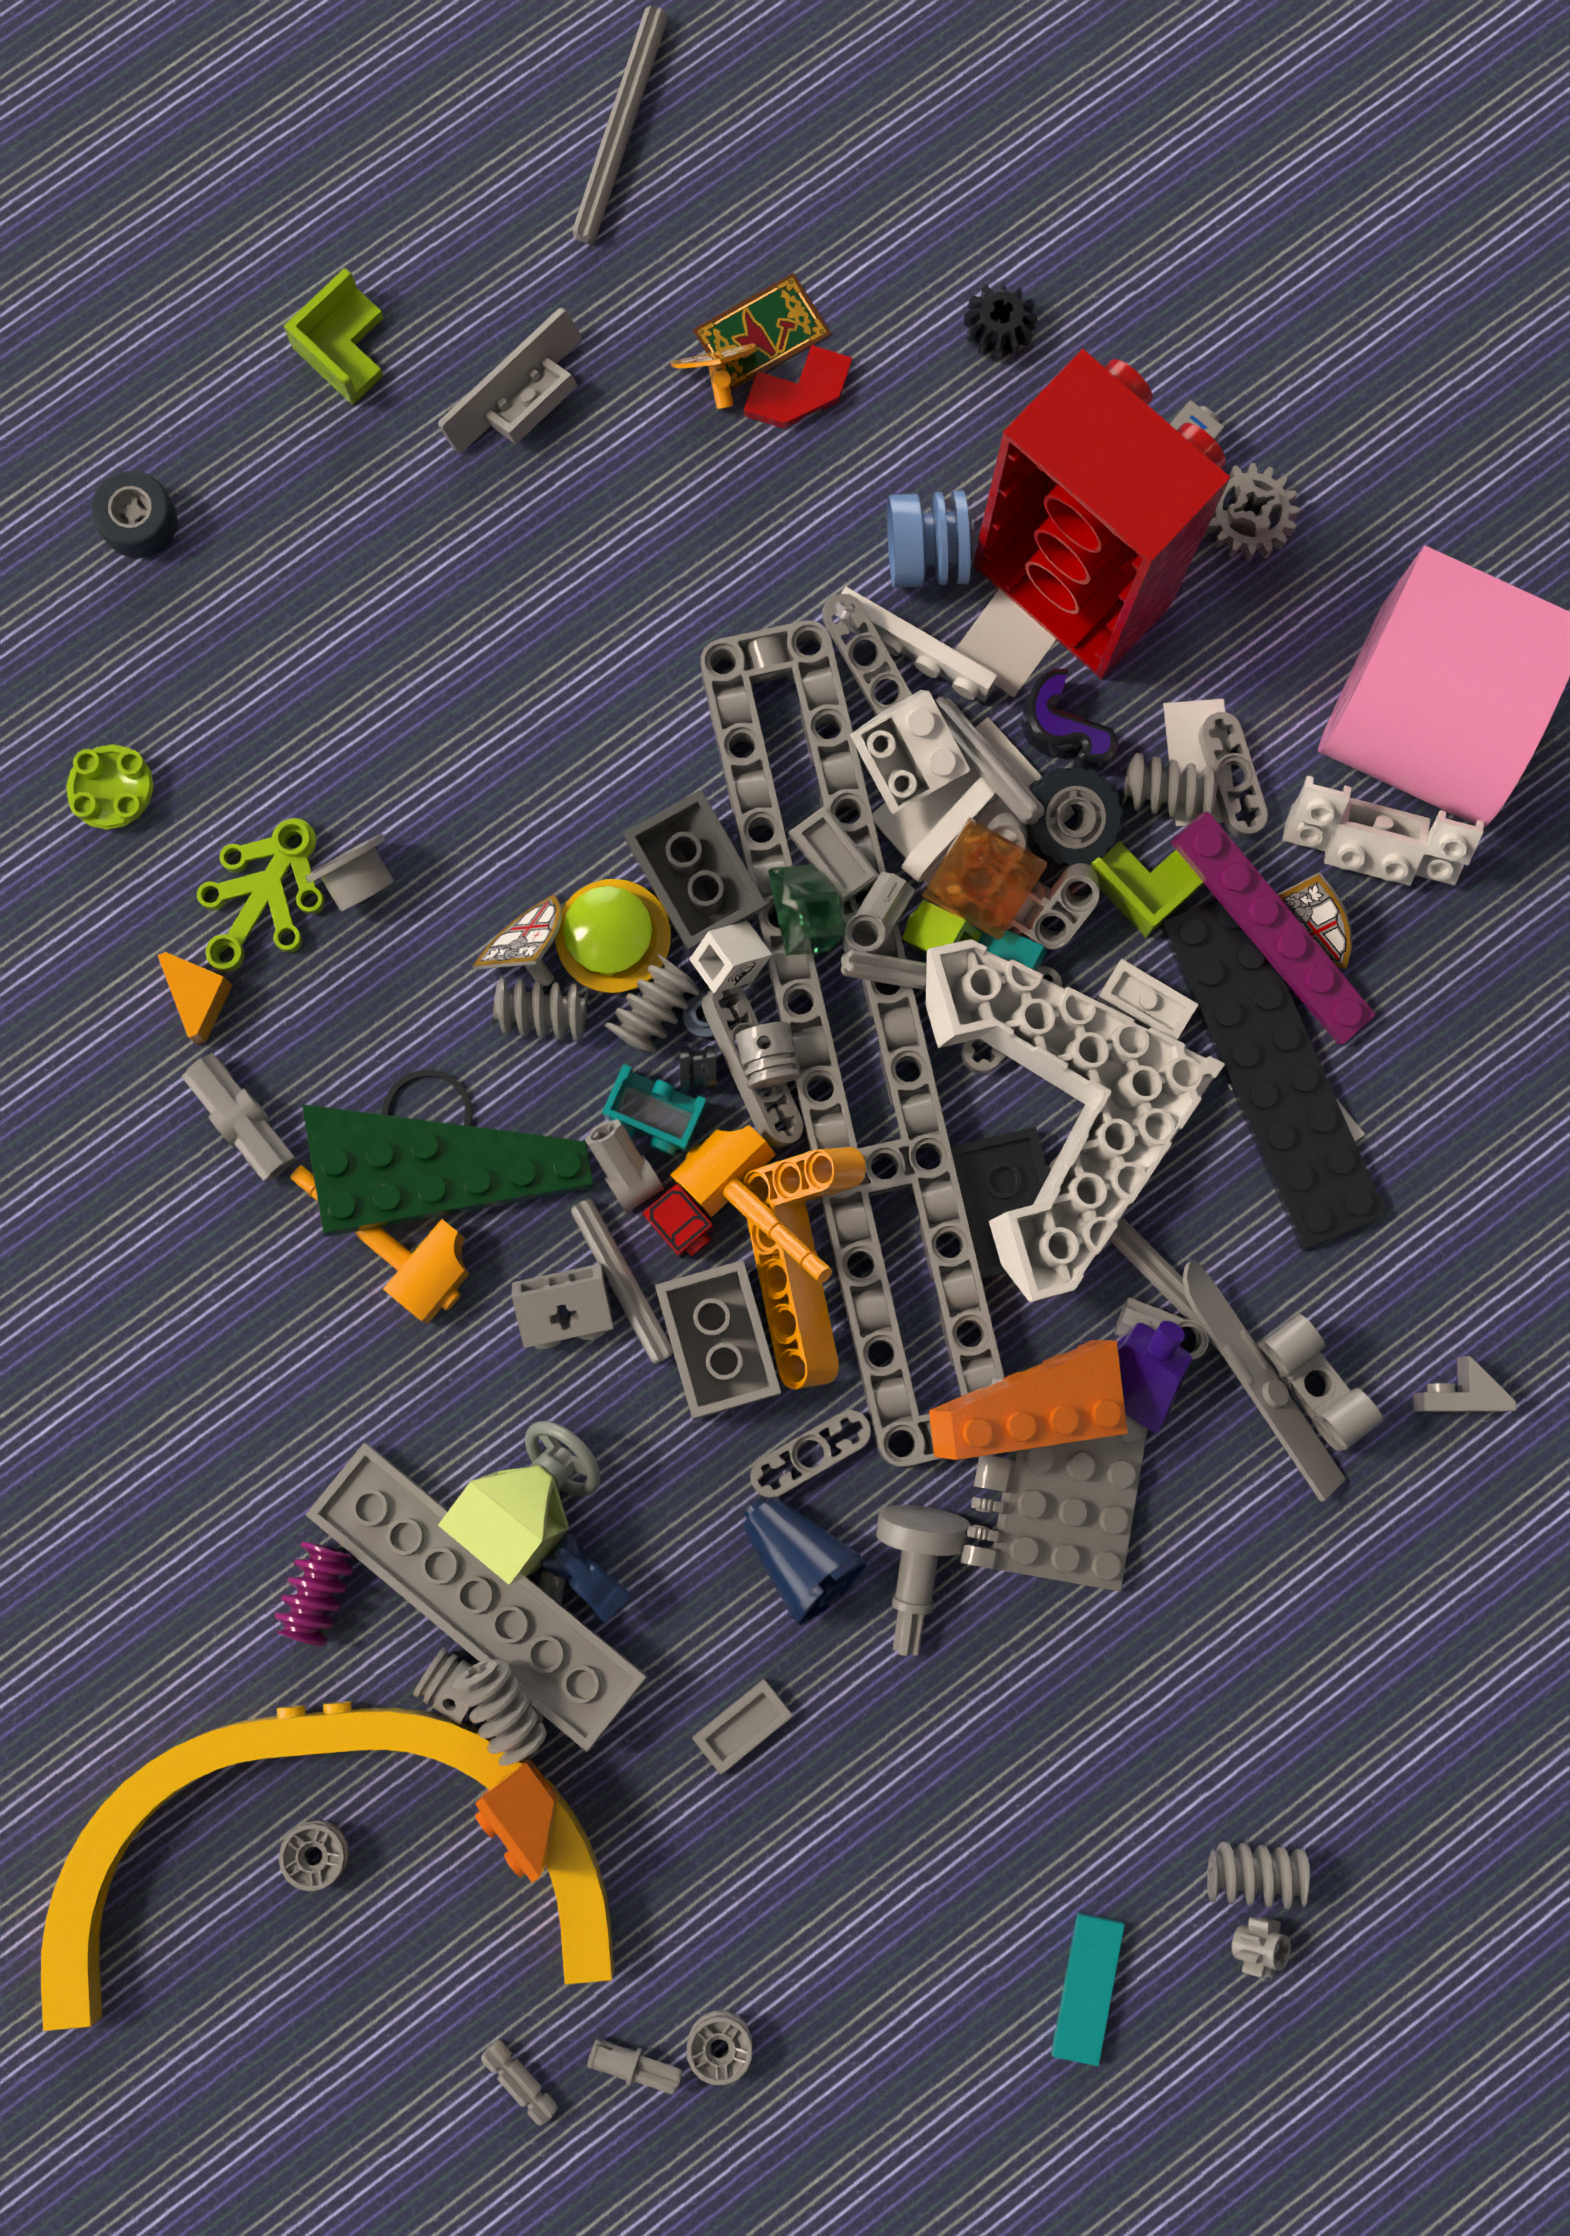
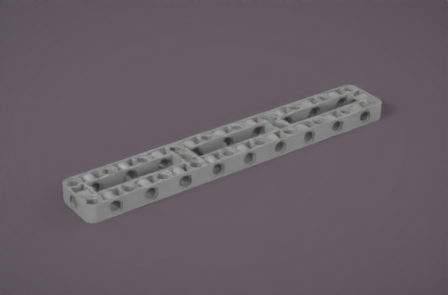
M800 621L717 639L710 642L702 652V680L744 865L767 904V907L757 914L756 917L761 939L772 953V956L767 961L780 1022H787L789 1024L795 1049V1055L792 1058H796L798 1062L797 1067L794 1069H799L801 1074L799 1078L794 1080L809 1150L854 1147L861 1152L866 1164L865 1177L860 1185L822 1197L821 1203L877 1449L881 1458L888 1464L896 1467L941 1459L934 1457L929 1414L919 1416L869 1200L870 1196L910 1188V1191L914 1193L920 1218L919 1230L930 1277L934 1279L941 1309L939 1314L951 1367L955 1369L961 1396L979 1388L990 1386L992 1378L1003 1380L1004 1374L914 990L911 987L899 986L900 989L897 993L884 995L877 990L875 986L876 981L861 979L870 1019L874 1020L880 1048L879 1058L890 1105H893L895 1109L900 1138L899 1140L857 1148L810 939L845 932L847 922L855 916L860 906L857 904L855 897L842 905L825 882L801 888L797 887L752 692L753 684L787 677V681L792 680V683L796 684L801 708L800 718L811 765L815 767L817 773L821 808L823 806L827 807L878 875L882 871L886 872L857 748L850 737L853 731L831 637L828 630L821 623ZM805 641H811L816 643L820 650L814 655L806 656L800 653L797 647ZM718 660H728L735 666L727 674L716 673L711 668ZM823 724H831L838 728L840 734L833 739H824L817 734L816 730ZM739 742H745L750 744L754 751L746 758H738L730 752V749ZM850 807L858 812L860 818L852 824H845L840 822L835 814L841 808ZM757 826H765L774 835L769 841L758 843L750 838L749 833ZM872 883L863 891H870L874 883ZM819 901H828L835 906L837 911L832 917L821 919L813 913L812 906ZM777 910H784L792 916L793 922L786 928H776L770 924L769 916ZM897 922L884 943L881 955L906 959ZM858 931L854 934L855 941L860 946H870L876 942L875 936L868 931ZM796 995H804L811 1000L813 1007L808 1013L798 1015L789 1009L787 1005L789 1000ZM903 1061L912 1062L918 1067L920 1077L913 1082L902 1081L897 1077L895 1067ZM815 1081H824L831 1086L833 1094L828 1100L818 1102L809 1096L807 1092L808 1086ZM922 1148L934 1149L940 1157L939 1166L932 1170L921 1168L916 1161V1152ZM880 1157L889 1158L896 1166V1174L890 1179L882 1180L877 1178L871 1169L872 1162ZM948 1234L954 1236L960 1243L959 1255L953 1258H946L938 1253L936 1248L938 1237ZM856 1254L867 1256L873 1264L872 1273L864 1278L853 1276L847 1268V1261L851 1256ZM971 1322L979 1328L981 1339L976 1346L967 1347L959 1342L957 1329L960 1324ZM883 1342L891 1347L893 1359L888 1366L877 1367L870 1362L868 1349L871 1344ZM895 1431H905L912 1437L913 1449L905 1457L895 1456L888 1447V1440Z

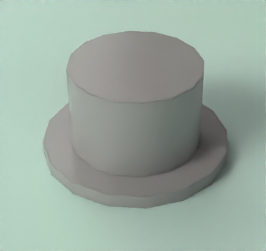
M383 834L376 835L306 875V880L310 883L321 877L340 911L346 910L374 895L394 882L375 849V846L385 840Z

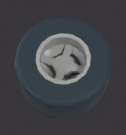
M135 470L116 473L105 479L99 486L91 504L92 519L106 543L120 555L135 559L151 557L164 550L174 538L178 525L177 510L163 485L150 474Z

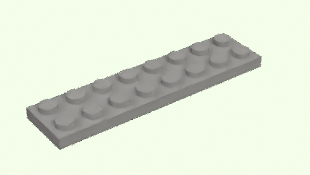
M363 1443L305 1515L479 1662L492 1659L508 1662L511 1667L510 1675L518 1679L520 1684L519 1690L526 1693L529 1704L586 1752L590 1751L648 1676L528 1576L508 1585L438 1526L448 1512L444 1506L373 1447Z

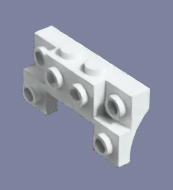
M1307 776L1303 788L1295 803L1292 804L1287 817L1283 841L1325 851V864L1382 878L1386 881H1394L1411 886L1414 876L1417 875L1455 885L1464 864L1469 865L1481 839L1484 821L1477 820L1475 826L1446 819V811L1440 810L1429 831L1430 818L1350 798L1351 787L1345 785L1343 791L1315 785L1313 784L1314 777Z

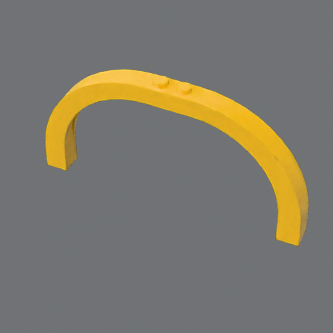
M351 1701L323 1704L324 1712L305 1713V1705L277 1708V1716L245 1720L216 1728L173 1747L148 1762L123 1782L100 1806L82 1830L64 1863L54 1887L46 1916L41 1949L43 2031L91 2027L102 2018L99 1962L100 1929L104 1905L114 1874L128 1846L145 1822L164 1802L199 1777L237 1763L266 1758L357 1750H390L408 1752L435 1759L462 1771L490 1789L527 1759L524 1758L516 1763L500 1766L498 1761L504 1751L491 1754L487 1749V1745L494 1737L481 1738L478 1734V1728L463 1722L459 1725L446 1716L402 1708L352 1709ZM544 1776L558 1796L549 1859L546 1867L551 1877L558 1905L564 1983L577 1984L610 1981L614 1975L611 1921L607 1893L599 1863L587 1834L573 1810L555 1786Z

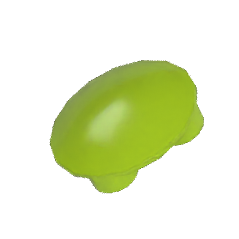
M111 744L96 747L92 750L84 749L78 752L73 760V768L70 771L66 789L68 803L73 814L91 827L109 830L124 827L138 819L150 803L154 786L152 771L138 752L128 747Z
M604 886L590 889L576 898L566 913L563 933L566 947L576 962L590 971L599 972L605 976H612L627 970L640 961L649 948L653 929L649 912L637 896L623 888Z

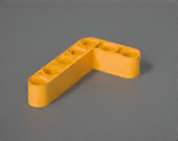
M854 1147L817 1149L751 1170L745 1175L742 1183L765 1203L780 1221H784L785 1226L809 1249L816 1251L806 1202L860 1185L865 1177L866 1164L861 1152ZM747 1219L781 1381L790 1389H802L833 1382L838 1374L839 1363L823 1284L817 1282L805 1269H801L799 1264L773 1239L770 1240L766 1233Z

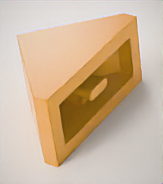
M167 952L157 955L188 1038L197 1045L206 1042L232 984L219 974Z

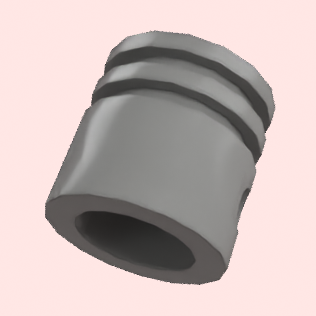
M787 1022L761 1024L736 1034L735 1037L742 1066L747 1068L744 1071V1075L746 1078H750L747 1081L749 1089L773 1087L793 1081L801 1076L800 1070L794 1069L797 1067L798 1062L796 1058H792L795 1055V1049ZM767 1044L770 1045L769 1048H767V1049H762V1047H763L764 1045H767Z
M443 1647L421 1678L413 1695L417 1698L423 1695V1702L429 1704L430 1701L434 1702V1709L460 1725L473 1706L466 1708L460 1703L461 1698L469 1689L456 1692L452 1689V1683L463 1672L471 1668L472 1665L465 1660L459 1663L457 1661L459 1656L455 1654L448 1656L449 1650Z

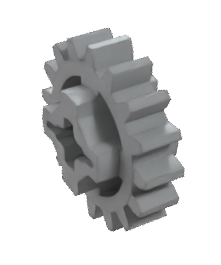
M1255 463L1250 464L1246 473H1242L1237 465L1233 466L1229 474L1231 478L1205 531L1206 533L1217 532L1219 536L1214 545L1217 548L1225 543L1230 545L1229 556L1232 558L1238 550L1244 551L1246 561H1251L1256 550H1259L1264 559L1268 558L1272 552V545L1281 550L1287 542L1286 536H1292L1297 526L1291 520L1297 518L1300 508L1290 505L1297 495L1296 490L1285 492L1283 487L1287 478L1283 476L1276 481L1272 479L1273 468L1270 466L1263 474L1257 473ZM1232 493V505H1229L1227 510L1223 511L1224 499ZM1278 513L1277 526L1270 531L1271 522L1269 519H1272L1274 514Z

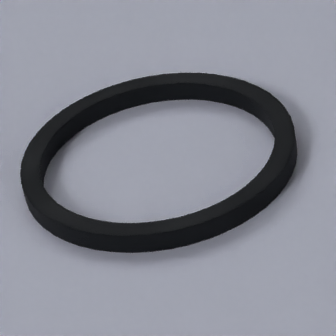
M418 1070L400 1078L388 1091L382 1107V1115H389L392 1100L401 1087L417 1078L435 1077L447 1081L457 1089L465 1105L464 1125L471 1126L472 1105L467 1092L452 1076L437 1070Z

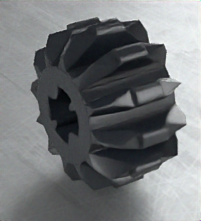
M1004 281L999 284L998 292H994L986 284L981 290V297L973 295L968 303L970 311L964 314L963 324L969 328L966 336L968 343L979 342L978 352L980 355L986 353L988 349L994 350V357L997 361L1002 357L1003 350H1007L1015 358L1019 354L1020 345L1028 346L1033 337L1031 331L1036 329L1038 321L1036 315L1031 314L1034 309L1033 299L1021 300L1023 294L1021 286L1012 293L1006 292L1007 286ZM1000 318L997 323L993 321V319ZM1003 320H1006L1008 322L1006 324H1000L1003 322Z

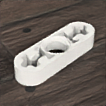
M982 776L913 849L902 864L901 868L918 883L934 870L999 798L998 794Z

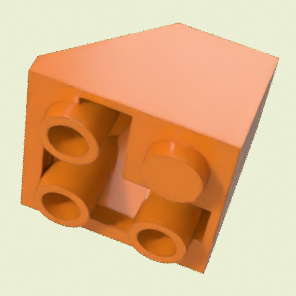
M529 1758L484 1792L475 1803L480 1810L475 1814V1817L490 1838L498 1835L508 1851L503 1855L514 1873L519 1878L526 1874L533 1883L541 1877L548 1864L558 1796L531 1758Z

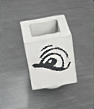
M747 920L708 931L689 960L715 994L753 982L772 956V953Z

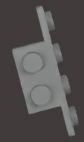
M563 308L556 310L439 420V428L455 451L458 453L464 452L490 426L514 444H517L578 386L572 375L557 365L582 339L566 310Z

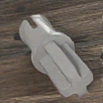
M599 2037L596 2038L587 2063V2068L605 2072L625 2080L626 2086L630 2087L632 2082L635 2081L669 2094L677 2092L682 2078V2071L679 2068L642 2056V2049L639 2047L634 2051L612 2044Z

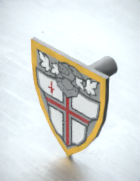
M1319 872L1277 894L1335 966L1346 969L1352 949L1351 924L1345 906L1323 875Z
M553 894L534 905L503 929L473 964L474 970L524 965L535 981H541L542 988L551 984L554 976L543 962L542 957L555 941L562 921V907L556 896Z

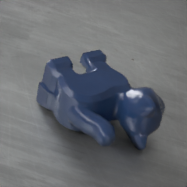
M570 1533L565 1534L562 1542L551 1551L550 1555L541 1560L543 1569L551 1572L556 1577L567 1579L572 1589L592 1607V1612L604 1623L632 1596L628 1590L619 1583H616L594 1561L586 1559L582 1546L578 1543L575 1536Z

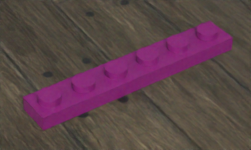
M1202 812L1170 841L1337 1044H1345L1376 1015L1209 812Z

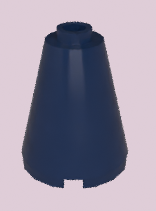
M762 1496L754 1501L744 1512L747 1520L743 1524V1529L789 1614L800 1626L811 1622L830 1608L827 1603L837 1594L842 1597L866 1569V1562L861 1558L860 1554L778 1497H772L767 1500Z

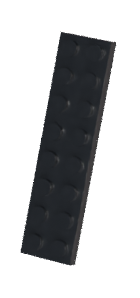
M1218 899L1164 920L1160 924L1191 998L1193 1002L1198 1004L1196 1009L1218 1060L1225 1063L1222 1068L1230 1084L1301 1251L1387 1216L1281 975Z

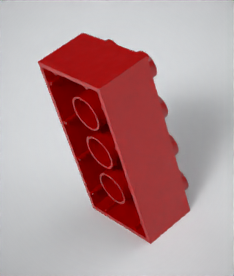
M1082 348L1003 431L973 567L1102 680L1171 606L1231 477L1221 469L1226 463L1225 454L1210 434L1192 423H1183L1176 430L1148 406L1153 401L1152 391L1144 378L1134 368L1118 359L1110 360L1104 367Z

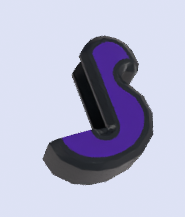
M1055 668L1041 675L1034 683L1023 706L1021 728L1027 742L1040 753L1051 756L1075 752L1077 756L1073 761L1074 768H1083V770H1092L1094 772L1102 771L1109 764L1118 748V740L1113 728L1056 709L1069 669Z

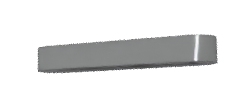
M837 594L829 598L822 609L823 622L874 714L877 716L882 711L911 696V691L861 602L850 594ZM839 601L843 606L851 605L854 612L849 615V619L854 628H859L862 623L866 628V632L853 635L846 643H844L841 636L849 634V630L843 622L834 623L831 617L837 612L835 604ZM861 640L872 642L877 650L874 662L868 666L857 664L853 658V648ZM883 679L893 680L898 687L896 700L888 705L879 703L874 694L877 683Z
M739 986L715 994L710 989L702 999L703 1012L758 1134L770 1147L775 1149L794 1143L803 1133V1121L787 1084L784 1083L770 1087L768 1097L761 1096L755 1089L747 1087V1081L750 1078H746L744 1075V1071L747 1068L742 1066L740 1054L735 1045V1036L742 1030L759 1025V1022L746 994ZM728 999L731 1007L722 1009L719 1001ZM738 1019L740 1024L729 1029L728 1023ZM764 1045L762 1049L769 1048V1045ZM776 1102L778 1107L769 1111L766 1110L765 1106ZM783 1121L786 1129L778 1132L774 1124Z

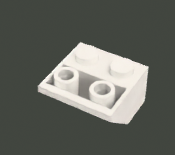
M920 690L882 711L850 734L891 814L900 811L971 771L929 691Z

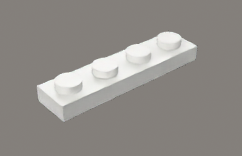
M845 586L841 594H850L861 602L889 654L899 656L900 653L915 661V667L923 674L932 678H936L939 675L952 683V688L967 699L974 700L976 697L983 702L987 700L994 688L997 674ZM840 601L837 602V612L835 615L839 617V622H843L847 629L854 633L866 632L863 623L857 629L852 625L849 615L854 612L851 605L843 606Z

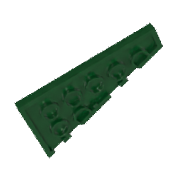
M302 1104L324 1237L593 1189V1179L585 1141Z

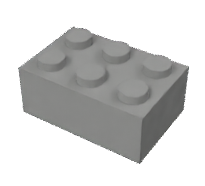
M744 1260L655 1285L693 1420L781 1395Z

